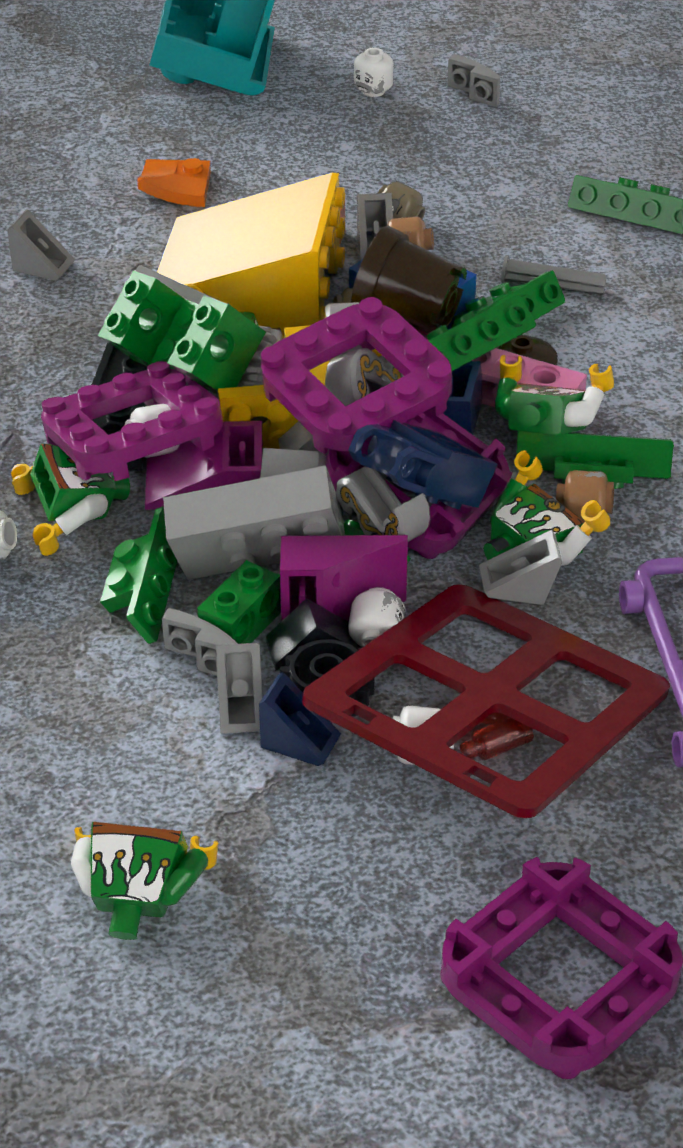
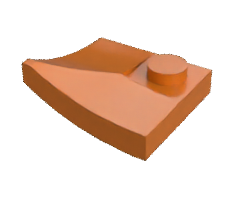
M197 158L186 160L146 159L143 172L137 179L138 189L168 202L205 207L211 175L210 161Z

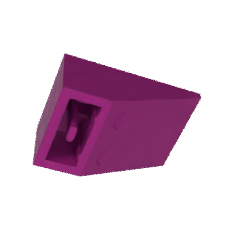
M262 421L224 422L225 432H219L213 436L215 446L205 451L200 450L191 441L179 444L178 449L174 452L147 458L145 510H155L164 506L163 497L260 479L263 456Z
M408 535L281 536L280 585L282 620L307 598L349 622L351 606L356 596L376 587L392 591L402 602H405L407 593Z

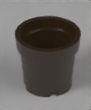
M387 225L377 233L365 253L355 279L351 302L360 303L368 297L378 298L381 300L382 305L395 310L415 329L431 333L441 325L448 327L451 323L464 289L457 287L459 278L466 280L467 270L465 267L452 263L410 242L408 235Z

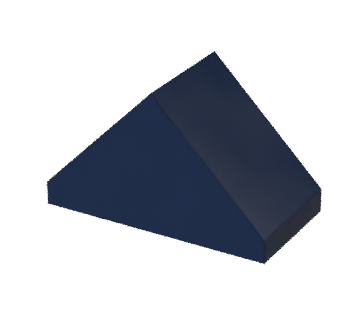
M282 672L277 675L259 703L261 748L320 766L326 761L341 733L329 720L308 710L303 705V692Z

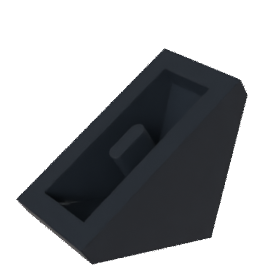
M306 598L266 635V643L275 671L280 670V667L286 666L285 657L287 655H293L298 650L297 647L312 641L323 639L338 640L351 644L358 650L356 643L349 635L348 621Z

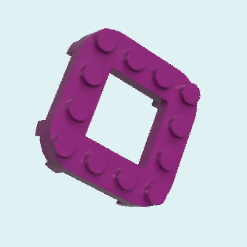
M374 297L365 298L359 304L344 308L276 342L272 346L266 347L261 352L264 393L270 402L277 399L313 435L314 447L323 454H326L328 449L349 451L348 449L356 431L366 425L378 424L390 428L393 420L406 422L427 410L435 417H438L447 409L446 402L452 393V367L448 359L399 313L382 305L381 300ZM360 345L362 348H368L371 351L376 349L403 375V377L345 406L309 370ZM374 435L365 440L361 449L362 454L368 453L369 441Z
M159 361L150 364L147 367L148 370L134 374H119L112 379L113 381L99 386L87 385L81 387L77 393L63 398H48L41 404L43 409L41 419L47 444L58 446L75 462L78 477L87 481L91 478V475L113 472L114 481L130 477L127 463L187 441H191L202 451L215 446L213 436L219 432H225L220 401L196 381L189 379L176 369H171L166 361ZM142 402L147 406L167 404L172 409L160 413L156 419L144 423L127 424L121 428V431L110 435L92 421L93 419Z
M427 410L404 423L440 432L498 464L478 508L462 504L459 510L442 502L430 506V520L426 531L409 541L408 547L417 551L426 559H434L440 553L453 549L490 510L502 495L513 472L510 471L508 462L503 455L506 448L499 440L495 438L487 446L443 413L435 417ZM329 449L325 457V466L335 491L337 490L338 480L365 467L353 460L349 451ZM385 480L401 504L411 500L409 496Z
M536 857L523 864L522 877L468 921L463 924L456 918L448 926L442 948L441 980L454 998L531 1061L553 1071L559 1078L573 1079L580 1072L589 1070L604 1061L673 998L680 983L683 956L677 942L678 932L670 923L665 921L657 928L589 878L590 864L576 857L573 859V864L563 862L540 863V859ZM556 916L624 967L575 1011L567 1006L560 1013L499 965Z

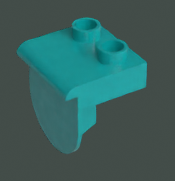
M165 0L149 66L161 69V73L167 79L176 83L190 84L196 79L245 95L260 94L266 87L275 30V27L269 26L268 22L275 0Z

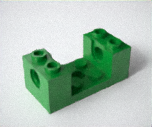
M133 270L129 279L125 282L122 292L111 312L105 318L104 325L97 336L143 365L149 366L155 362L166 361L171 369L178 370L189 379L196 381L206 390L218 394V389L237 387L266 331L227 303L204 295L200 303L197 304L184 299L158 279Z

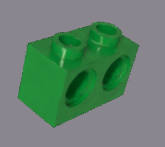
M246 560L197 608V615L199 618L224 631L238 644L252 643L281 613L280 575Z

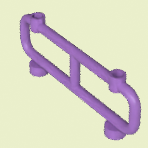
M683 557L648 560L638 566L634 574V580L620 582V608L623 614L642 613L644 609L683 718V660L679 658L650 580L652 576L683 573ZM683 731L674 732L672 736V755L674 763L678 768L683 767Z

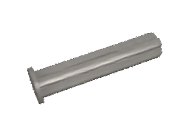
M509 255L504 257L501 273L502 283H505V280L528 283L547 271H554L562 289L594 294H603L605 291V274L509 259Z

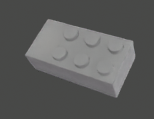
M326 466L163 497L166 539L187 580L235 571L246 560L259 566L273 563L280 564L281 536H345L342 508Z

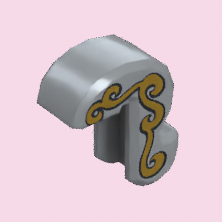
M368 348L340 354L331 359L326 368L325 387L347 406L403 377V375L383 356L378 357Z
M363 467L337 482L336 494L341 507L348 514L357 513L360 527L365 535H408L409 542L426 531L430 520V508L423 493L401 504L379 471L369 467Z

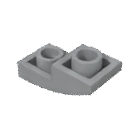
M453 54L448 59L447 86L469 92L470 100L495 107L499 105L501 77L479 62Z
M168 607L162 617L164 649L195 656L198 671L217 675L215 645L238 644L218 627L186 612Z

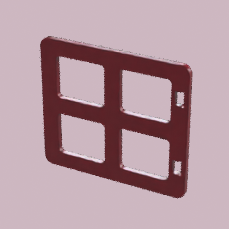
M457 584L448 587L398 622V624L304 689L302 703L308 710L501 810L519 818H532L545 809L668 696L670 683L659 674L498 599L488 598L485 593L477 589ZM463 614L471 615L527 642L487 673L478 672L422 644ZM558 660L568 661L627 689L590 722H581L519 692ZM393 664H403L461 693L416 728L408 727L349 697ZM496 712L502 713L564 744L522 781L512 780L450 748L490 714ZM355 714L369 721L370 723L367 725L359 721L358 719L352 717L351 715ZM474 775L490 783L491 785L488 787L471 778L470 776Z

